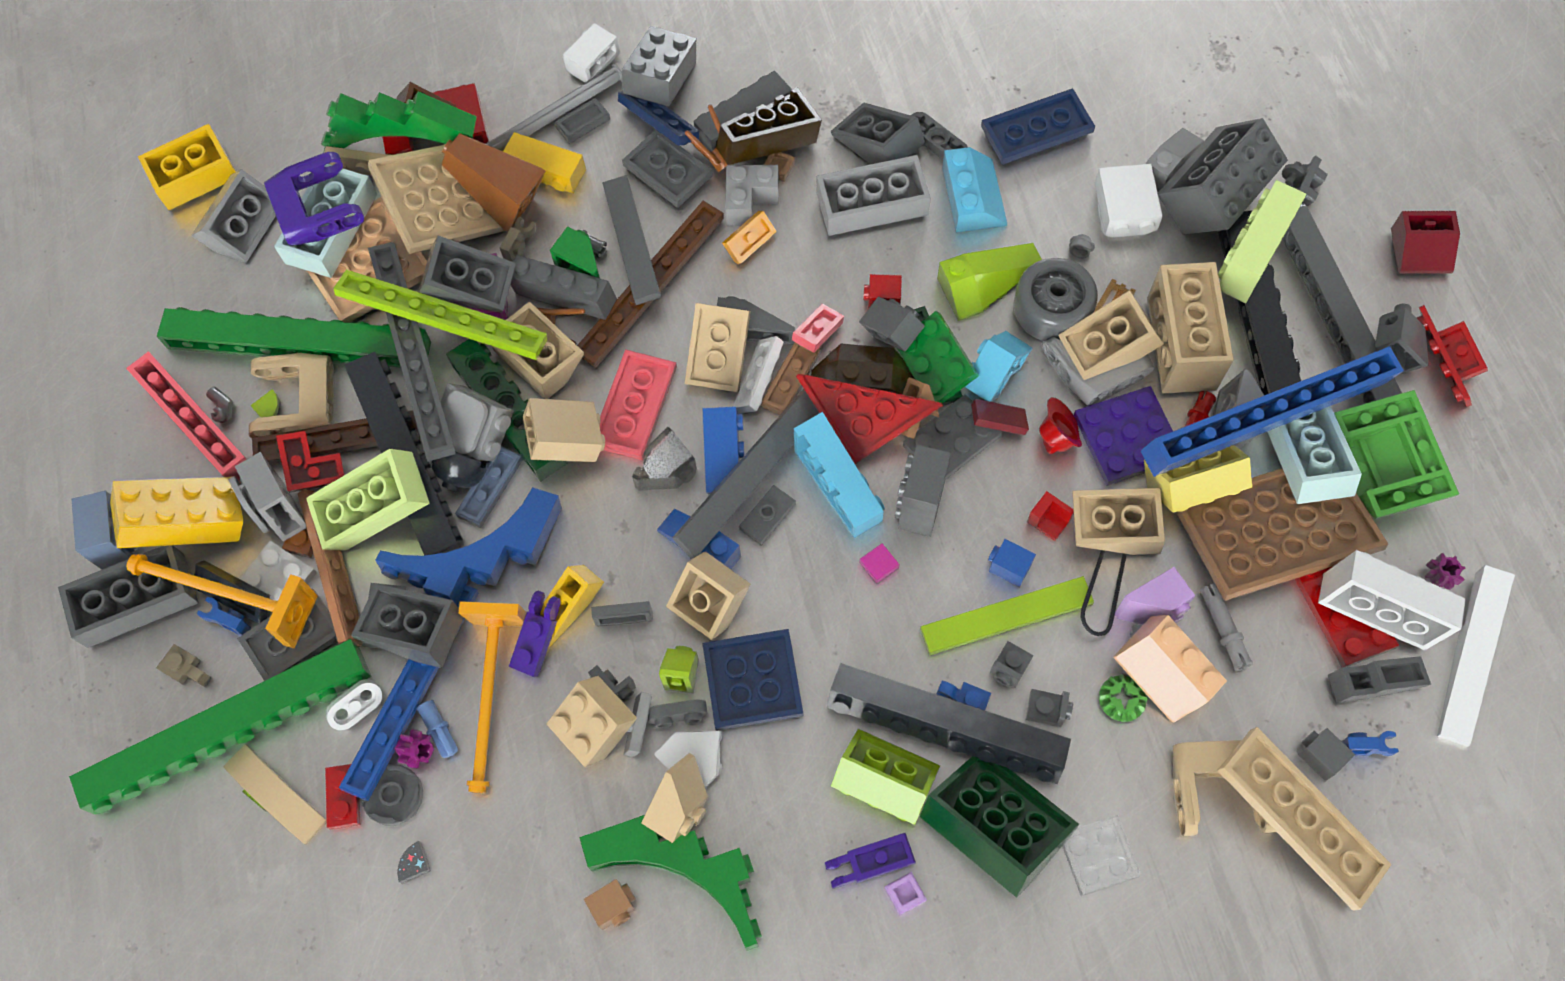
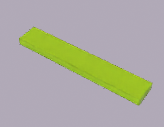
M1084 576L920 626V631L929 656L1079 610L1082 608L1088 591V585ZM1092 595L1090 596L1087 607L1092 606L1094 604Z

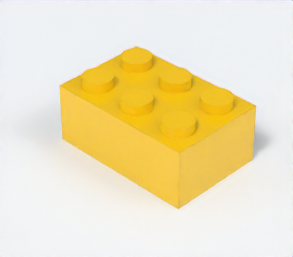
M209 123L138 156L156 194L168 210L224 185L230 175L236 172Z

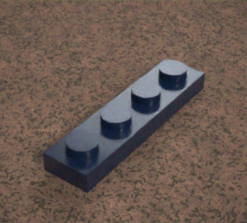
M623 91L618 92V102L676 145L683 146L692 142L685 135L687 130L699 140L700 131L665 105L623 94Z

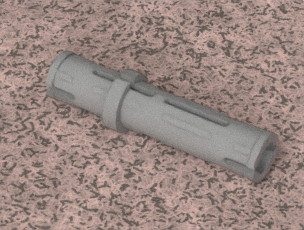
M1210 584V589L1208 585L1201 588L1200 593L1222 638L1220 643L1222 647H1226L1235 671L1242 670L1243 665L1244 668L1253 665V662L1243 644L1244 636L1242 632H1238L1216 584Z

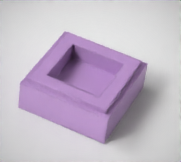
M912 872L884 887L899 916L927 901Z

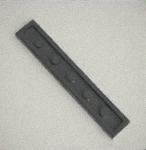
M627 175L602 182L634 301L638 305L660 298L661 293Z

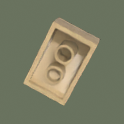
M1130 290L1058 335L1084 380L1139 360L1164 345Z
M1160 488L1072 491L1076 546L1130 555L1161 554L1165 543Z

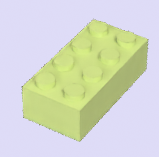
M1278 180L1275 181L1271 190L1265 188L1256 208L1250 214L1247 224L1242 228L1235 241V245L1230 249L1218 273V277L1221 279V292L1247 303L1301 206L1306 193Z
M388 449L306 498L322 550L346 551L430 504L413 453L395 449Z

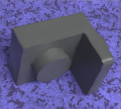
M1007 641L994 662L990 673L994 675L993 678L998 683L1004 686L1012 685L1016 688L1034 655Z
M598 665L588 672L590 678L599 676L623 703L633 695V690L636 688L634 680L630 676L618 684V681L608 669L603 672Z
M1031 689L1025 720L1061 728L1065 719L1070 720L1072 715L1073 702L1069 701L1070 692L1063 691L1062 695Z

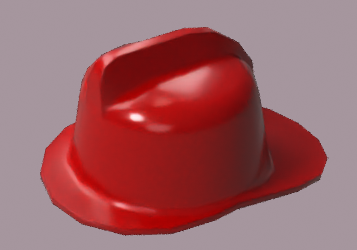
M1051 397L1047 400L1048 415L1039 427L1046 451L1049 454H1053L1056 451L1065 452L1073 446L1081 447L1082 442L1079 428L1073 413L1061 400Z

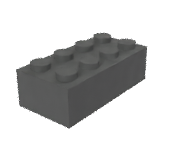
M174 545L161 546L143 553L147 556L149 562L190 574L184 554ZM128 560L58 587L70 636L86 648L198 604L195 589L144 572L139 576L133 575L131 571L127 570Z

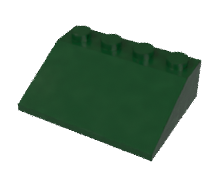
M973 756L928 795L920 814L921 819L1016 898L1035 880L1079 826L1078 822L1013 771L991 762L981 761Z

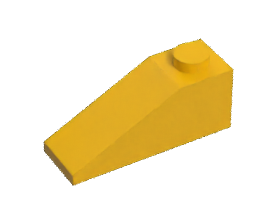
M585 565L568 566L543 603L540 613L542 616H544L545 607L551 597H557L561 601L555 620L557 623L548 649L588 607L604 584V581Z

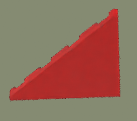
M798 374L796 376L819 413L823 412L854 464H857L943 407V404L937 401L805 374Z

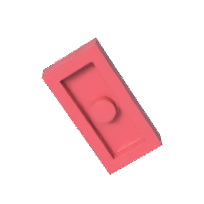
M821 304L793 332L792 341L814 353L843 324L844 315Z

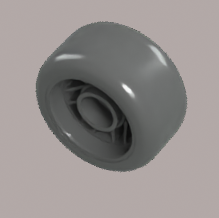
M1065 258L1040 260L1028 267L1019 279L1014 297L1016 319L1020 326L1036 339L1046 341L1051 337H1055L1060 340L1059 334L1094 313L1098 299L1097 286L1090 273L1083 266Z

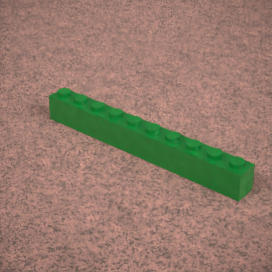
M178 307L176 309H164L157 332V338L167 349L261 357L306 353L329 355L334 363H349L376 352L380 360L386 359L389 367L401 368L389 324L381 326L370 325L366 322L319 321L309 317L294 319L284 315L269 317L259 313L243 315L234 311L218 313L208 309L193 311ZM419 327L428 357L431 340L426 330Z
M349 639L69 776L80 809L92 814L105 813L112 809L115 803L133 799L139 796L142 790L150 786L166 783L170 776L180 771L185 772L198 766V762L208 757H218L224 754L227 748L235 744L246 743L252 740L255 734L263 730L277 728L282 724L283 720L291 716L303 715L310 710V707L320 702L325 703L335 699L338 693L351 688L361 680L372 677L359 646Z

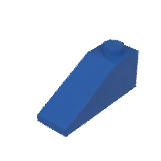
M674 508L657 531L679 546L672 537L691 516ZM720 531L698 554L707 552L729 569H732L741 558L740 545Z

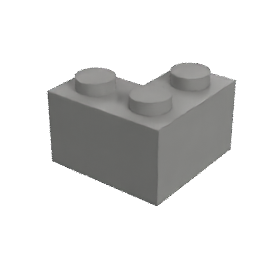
M727 165L725 199L727 226H741L753 216V204H779L778 165Z

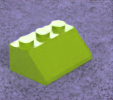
M857 729L841 757L831 787L838 789L845 795L860 799L873 808L884 810L902 821H908L915 825L941 765L861 729Z

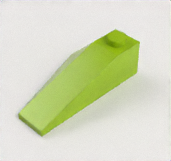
M1034 243L965 253L939 262L937 280L957 321L983 313L989 308L990 304L998 298L1004 297L1011 288L1018 284L1025 270L1042 260Z

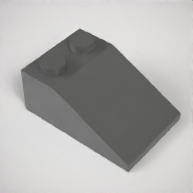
M865 102L831 130L832 136L870 164L909 157L925 143L917 117Z
M438 235L429 253L419 293L463 307L502 313L516 263Z
M375 584L351 636L415 662L442 668L464 617L459 614V608L453 600Z

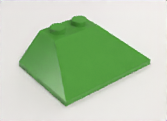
M1415 390L1334 412L1361 471V478L1356 493L1369 514L1375 519L1459 495Z

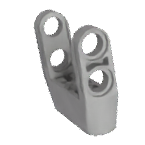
M1051 337L1042 343L1047 359L1068 388L1087 406L1102 402L1144 379L1154 370L1151 359L1147 354L1139 360L1084 380L1061 340Z

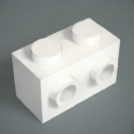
M594 23L563 54L566 71L585 83L597 77L620 54L617 36Z

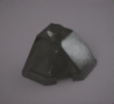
M667 427L648 445L644 453L646 456L643 463L644 466L636 468L632 479L635 488L639 491L676 489L683 483L690 482L695 476L697 470L695 458L674 431Z

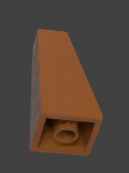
M460 133L454 141L448 140L442 150V153L445 154L442 166L506 232L511 227H514L516 220L523 215L532 203L545 174V170Z

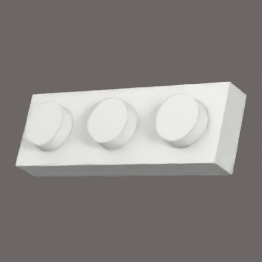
M777 336L761 339L757 344L733 407L737 408L739 414L757 411L762 404L763 394L771 380L772 371L780 357V351L784 343Z

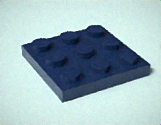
M789 629L702 643L716 731L804 716Z

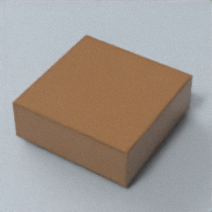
M783 152L771 154L767 157L764 165H778L779 180L785 182L795 164V157Z

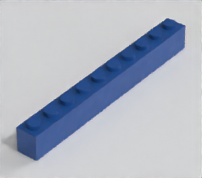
M1389 346L1155 438L1141 450V453L1152 475L1155 477L1382 386L1404 370Z

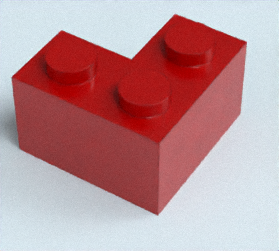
M306 431L276 436L287 491L289 493L327 486L344 476L340 453L311 458Z

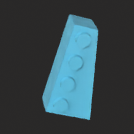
M823 412L795 427V453L852 536L856 538L883 521V510H885L881 499L877 495H873L866 478L857 469Z

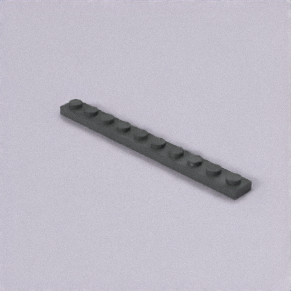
M390 242L369 247L368 250L376 279L408 289L395 243ZM386 312L427 462L454 455L456 453L418 322Z

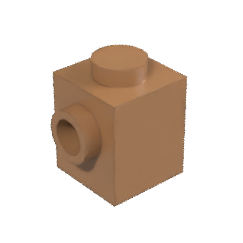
M617 879L584 898L598 927L602 930L612 924L614 927L624 924L631 918L630 913L635 911L631 903L636 900L633 892L627 883L621 885Z

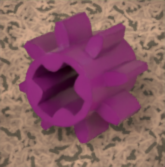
M1441 553L1436 557V560L1431 559L1426 564L1431 570L1425 575V578H1428L1436 586L1451 590L1454 585H1459L1465 580L1460 574L1466 568L1461 566L1457 556L1453 558L1446 557L1444 553Z
M411 729L410 736L401 734L395 747L397 754L400 756L398 762L416 769L419 767V762L428 763L434 751L433 745L430 742L431 735L422 734V731Z

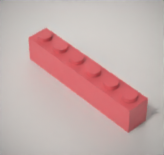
M148 351L126 369L223 477L235 476L240 482V476L235 466L247 459Z

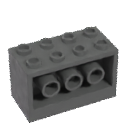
M1263 118L1219 126L1214 129L1157 194L1183 234L1228 230L1288 159Z

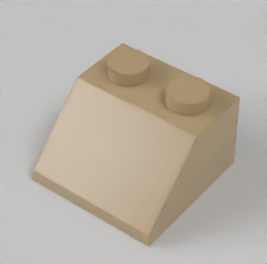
M691 753L687 754L666 771L641 822L672 843L679 836H686L694 824L698 825L706 813V809L703 806L708 795L694 755Z

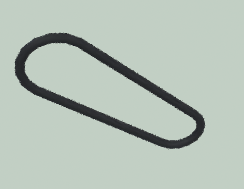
M1105 550L1100 552L1080 616L1084 628L1092 635L1104 636L1110 632L1113 626L1126 561V554L1122 553L1108 626L1104 631L1096 632L1086 623L1085 611Z

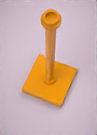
M133 554L127 562V570L131 571L133 575L139 576L143 572L273 612L265 629L284 646L294 649L318 597L301 577L292 574L289 575L278 601L149 562L144 554Z
M460 602L459 614L472 625H485V627H488L472 781H467L466 786H469L468 792L487 793V787L490 785V782L485 781L499 629L503 628V626L523 625L527 612L519 604Z

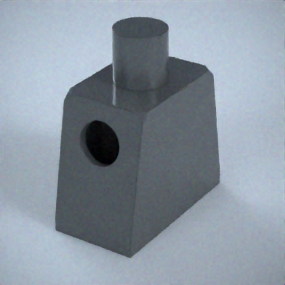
M1404 303L1396 305L1393 312L1384 314L1379 318L1375 348L1378 351L1389 346L1391 347L1404 370L1402 374L1429 366L1426 329L1412 314V307Z

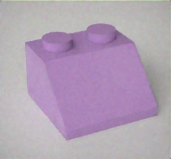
M1175 567L1127 594L1116 610L1115 616L1117 619L1144 624L1151 616L1169 615L1177 623L1184 618L1183 614L1191 608L1189 604L1195 597V594Z

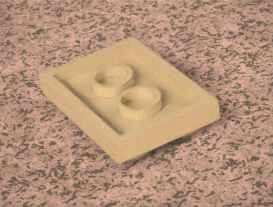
M696 303L685 384L739 392L751 311Z

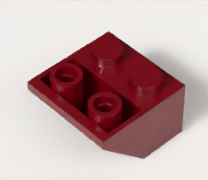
M1402 211L1391 227L1398 273H1453L1460 238L1456 211Z

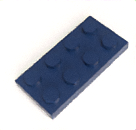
M1073 88L983 119L981 122V128L1002 165L1091 134L1095 130L1093 121Z

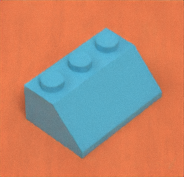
M971 147L944 150L942 171L956 233L1007 226L993 159Z

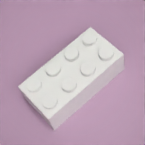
M1356 550L1323 574L1318 603L1422 650H1426L1462 629L1465 598L1452 593L1448 589L1427 582L1421 577L1407 573L1395 565L1380 561L1368 553Z

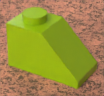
M676 646L675 649L667 648L659 670L664 690L694 694L699 659L697 652L693 651L692 648L687 646Z

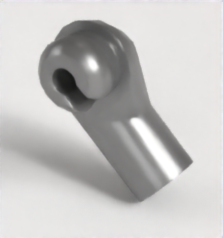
M211 387L206 393L207 398L216 404V407L213 408L215 413H211V418L216 422L225 423L231 418L233 402L217 387Z

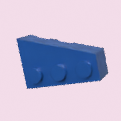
M736 407L702 408L707 494H711L737 465L740 458H743L745 455L744 441L739 442V431L743 430V414H738Z

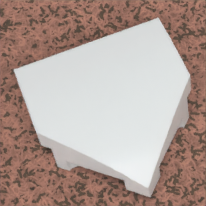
M722 731L675 732L654 755L670 769L687 754L691 753L695 756L706 789L719 775V770L722 769V764L720 763Z

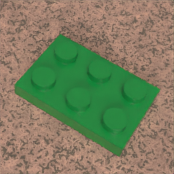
M935 311L921 322L925 327L905 352L900 349L898 351L914 378L928 384L934 401L943 404L979 377V374L941 313Z

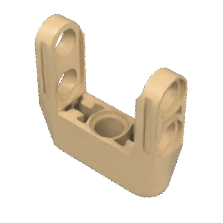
M295 353L259 357L251 361L250 372L255 377L265 380L299 377V413L255 419L249 424L250 438L334 423V368L329 355Z
M1242 740L1185 742L1173 745V785L1179 828L1182 836H1196L1198 833V824L1201 817L1195 778L1223 777L1217 770ZM1253 808L1255 822L1259 825L1263 833H1275L1274 828Z

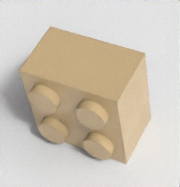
M703 552L687 562L666 607L712 640L729 628L751 584L710 554Z
M599 676L580 681L575 685L547 722V726L581 764L587 767L606 759L637 717Z

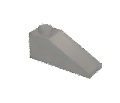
M1182 128L1159 146L1146 162V164H1151L1157 192L1165 186L1204 142L1203 139Z

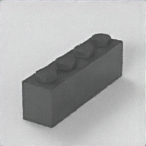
M774 70L768 75L760 77L757 82L747 88L741 89L728 100L720 102L714 108L720 124H723L744 113L751 114L755 112L756 107L762 104L767 106L773 103L774 98L780 95L784 97L789 95L792 89ZM708 111L707 113H702L694 120V127L700 131L699 141L712 152L717 147L719 134Z
M517 255L513 261L516 265L510 285L515 294L566 309L583 308L585 309L584 314L606 320L617 300L608 280Z

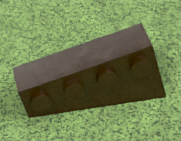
M796 87L791 90L789 95L785 97L780 95L774 98L773 103L767 106L762 104L756 107L755 112L751 114L744 113L721 124L716 148L727 165H732L807 146L817 142L822 119L800 89Z

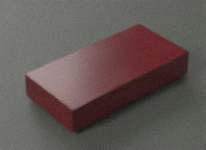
M974 399L971 404L975 426L1026 435L1029 430L1024 408Z

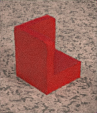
M1046 491L1030 512L1027 523L1052 540H1056L1071 521L1074 511L1073 508Z

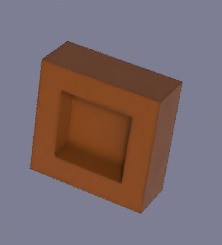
M307 528L285 540L282 549L288 553L312 558L313 549Z

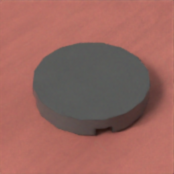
M389 764L369 801L361 799L362 806L370 819L382 825H399L407 822L418 811L423 798L422 784L411 769L402 765Z

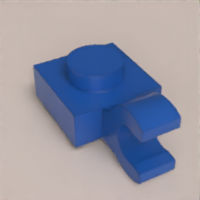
M207 597L205 601L212 605V610L208 613H203L199 610L197 612L198 616L205 621L215 622L240 636L251 630V627L244 622L245 616L232 609H229L227 613L222 611L221 604L211 597Z
M942 681L936 695L986 710L991 692L963 682L961 689H958L953 684Z
M1385 731L1377 737H1367V733L1364 732L1350 733L1347 738L1342 740L1355 756H1370L1372 754L1392 756L1399 752L1398 748H1389L1385 744V739L1396 737V733L1393 731Z

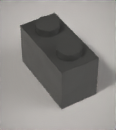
M877 297L859 321L873 337L904 352L925 327L918 319L919 314L908 305L903 308L894 299L890 298L887 301L881 297Z

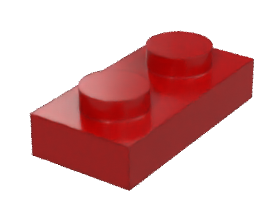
M351 764L325 768L327 828L330 830L361 825L360 798L339 788Z

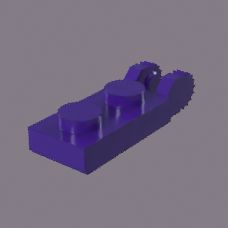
M539 590L532 595L528 606L529 612L527 611L509 664L510 668L532 677H538L557 623L555 620L561 604L559 598L551 597L545 607L544 616L540 615L545 593Z
M902 833L847 851L845 855L826 861L825 867L826 870H833L849 862L851 864L853 873L836 877L831 881L832 888L834 889L855 881L859 883L914 865L916 861L907 835Z

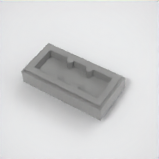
M641 692L635 698L632 713L637 719L627 731L628 735L623 755L634 757L641 752L652 696L649 693Z

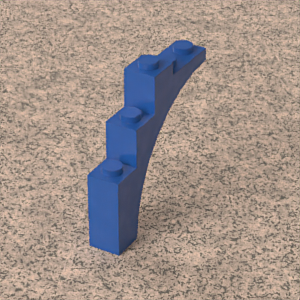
M532 487L523 504L507 522L490 535L469 546L447 553L426 556L400 555L380 550L375 561L384 576L394 580L398 577L405 579L409 584L417 588H423L427 595L453 600L457 605L469 578L478 585L484 586L487 583L496 586L509 557L519 564L529 563L536 565L562 509L559 495Z

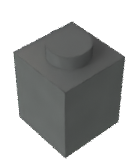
M1328 728L1319 734L1315 730L1311 732L1301 742L1305 747L1298 753L1325 781L1336 775L1355 756Z

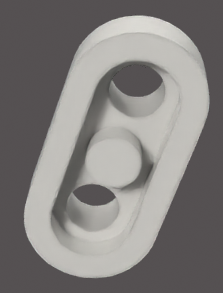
M365 679L357 682L329 704L326 710V718L330 726L336 730H347L379 706L382 700L380 687L376 682ZM370 690L369 696L365 698L360 697L362 691ZM339 709H346V713L343 716H336V712Z

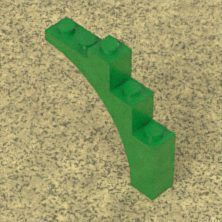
M419 91L413 100L408 99L406 103L379 92L375 100H369L368 104L340 93L336 102L331 100L326 115L330 116L328 123L329 132L325 131L321 145L325 146L324 151L326 146L344 149L353 143L382 136L416 137L446 144L448 140L454 141L459 133L472 138L477 116Z
M645 815L579 837L587 867L592 872L614 866L642 865L665 869L683 876L706 890L724 908L737 927L747 951L759 947L756 939L762 937L757 920L756 918L750 920L746 909L751 907L752 904L747 889L740 890L739 887L751 882L748 874L754 872L749 855L742 856L740 847L704 859V856L709 855L704 836L698 838L695 830H693L686 836H679L673 843L669 840L660 842V839L664 837L641 823Z

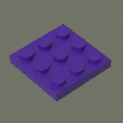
M1151 386L1075 410L1073 414L1106 486L1145 474L1144 457L1141 450L1155 438L1173 432Z

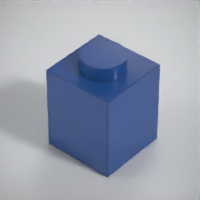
M1004 539L1000 547L994 546L988 558V561L992 562L989 572L1020 588L1036 554Z

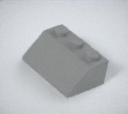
M242 169L231 174L191 236L217 253L247 262L276 216L265 186Z

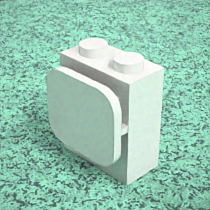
M1151 164L1099 168L1095 187L1098 197L1097 212L1103 234L1113 238L1145 235L1157 231L1162 219V212Z

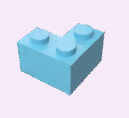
M1007 331L993 335L988 340L985 339L977 350V353L980 354L975 363L972 362L979 377L965 386V388L985 401H994L1000 396L1011 375L1020 371L1033 348Z

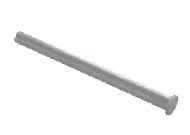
M613 63L611 65L612 68L487 142L486 145L503 151L514 132L529 136L614 83L622 82V71L617 64Z

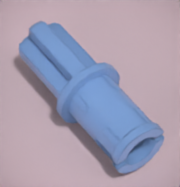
M429 700L419 705L417 711L427 728L426 734L431 735L441 757L448 758L458 752V747L448 730L449 723L442 719L434 700Z

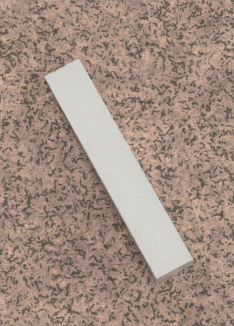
M1484 565L1475 573L1465 625L1459 630L1437 735L1439 737L1465 746L1471 745L1515 574Z

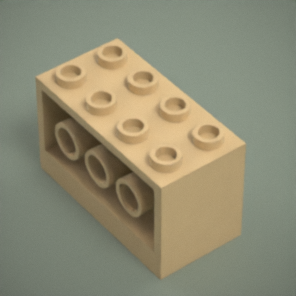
M1216 262L1160 265L1148 294L1147 302L1151 324L1164 345L1155 349L1162 393L1217 391L1234 359Z

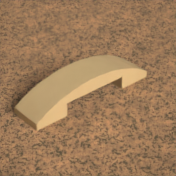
M244 744L223 767L267 812L306 845L327 823V820L266 765L267 763L248 745Z

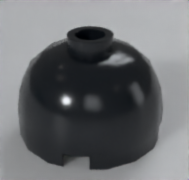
M456 451L454 455L431 461L435 476L443 481L441 486L456 492L459 487L471 488L476 486L484 477L490 463L481 460V462L477 461L467 454H461Z

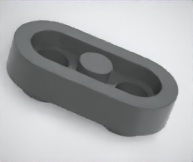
M688 700L650 707L648 722L655 724L656 728L670 727L673 725V722L685 721L686 724L701 722L702 717L708 714L706 701Z

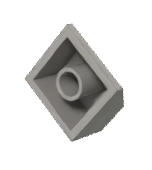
M1244 369L1219 390L1213 416L1264 396L1250 371ZM1254 437L1237 443L1235 446L1239 449L1246 443H1250Z

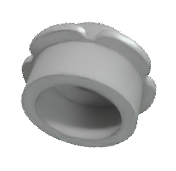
M1080 234L1070 239L1069 251L1074 257L1087 258L1090 252L1094 250L1095 245L1091 243L1089 236Z

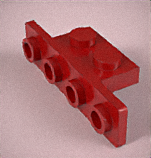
M1425 305L1420 306L1421 316L1416 318L1424 325L1426 331L1428 330L1432 339L1428 340L1433 354L1440 353L1443 362L1439 363L1445 378L1451 377L1455 386L1451 387L1457 402L1463 400L1466 408L1472 406L1470 396L1462 381L1487 372L1488 367L1465 322L1462 321L1437 332Z

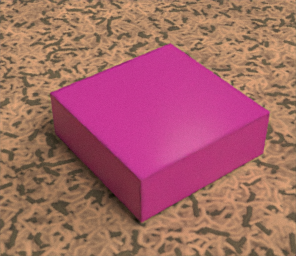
M883 543L859 560V563L876 584L896 571L900 566Z

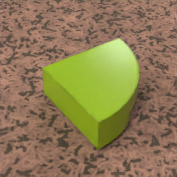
M271 389L250 406L260 417L277 416L280 400L274 390Z

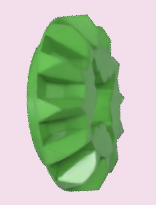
M1124 674L1111 676L1101 686L1099 691L1100 706L1110 718L1120 722H1129L1137 719L1145 710L1148 697H1146L1145 692L1131 677ZM1123 687L1126 695L1133 698L1126 702L1125 707L1121 699L1114 697L1120 694Z

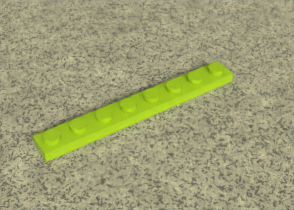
M347 269L333 288L335 296L537 360L547 342V333Z

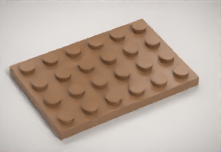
M1283 468L1252 477V488L1242 490L1238 494L1227 495L1217 498L1213 502L1202 503L1189 507L1185 511L1176 512L1224 601L1333 567L1356 550L1371 555L1386 550L1388 542L1357 493L1352 497L1297 504Z

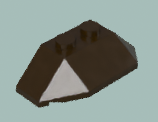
M840 343L811 370V376L903 394L909 377L915 379L895 348Z

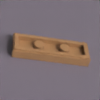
M794 342L763 397L761 407L781 415L802 388L796 376L798 374L809 375L821 354V348H818L813 353Z

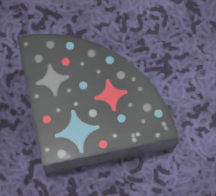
M420 841L408 847L400 858L397 876L401 884L430 871Z

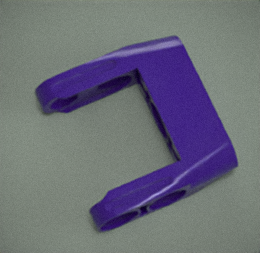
M325 152L284 168L264 182L278 223L289 246L318 242L357 227L364 221V215L360 206L347 203L308 217L299 190L336 177L342 170L343 163L338 153ZM331 162H336V163H335L334 165H332V166L324 167L326 164H329V163H331ZM305 172H311L310 174H308V175H306V176H300L301 174H303V173H305ZM356 213V214L353 215V216L345 217V216H347V215H349V214ZM330 223L327 226L319 227L323 224Z

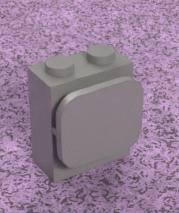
M447 383L441 399V405L454 450L461 454H467L477 460L494 462L500 452L501 443L506 430L510 426L514 410L466 386Z
M261 452L235 466L240 476V482L235 476L228 480L242 507L263 533L270 531L268 523L279 538L285 541L307 528L305 520L291 494L287 491L285 483Z

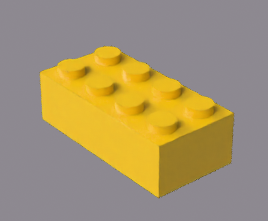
M231 477L113 481L110 505L117 548L239 542L243 526V516L240 502L228 480Z

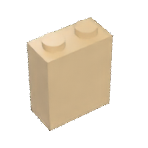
M529 398L523 414V421L531 460L596 462L600 451L604 450L605 437L600 432V415L596 413L594 402Z

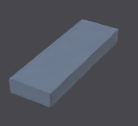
M501 446L495 461H489V466L482 480L476 486L470 488L455 512L456 516L481 528L521 464L522 456Z

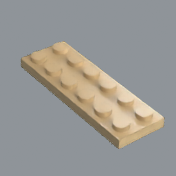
M1258 727L1251 729L1217 771L1353 911L1361 909L1390 868L1391 863Z

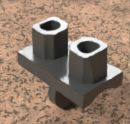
M1314 156L1309 164L1302 165L1296 161L1294 164L1285 165L1282 170V177L1286 180V185L1306 193L1303 200L1306 206L1312 204L1319 194L1310 187V184L1317 188L1322 185L1328 175L1319 168L1322 159L1318 156Z

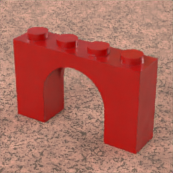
M475 83L432 92L456 105V108L477 116L472 139L484 144L489 142L481 101ZM382 136L385 154L387 155L414 151L413 137Z

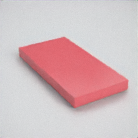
M625 349L600 415V432L605 437V451L643 461L675 374L676 362Z

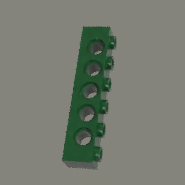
M468 339L446 353L451 366L468 388L504 406L513 404V407L510 409L514 410L505 436L540 482L568 464L567 461L531 460L525 428L518 429L520 425L524 424L523 414L528 399L525 401L521 399L519 387L513 380L507 381L504 377L507 375L506 371L498 361L493 363L489 358L492 354L484 343L478 344L477 341ZM483 366L481 370L474 371L476 368ZM499 385L496 389L489 390L490 387Z

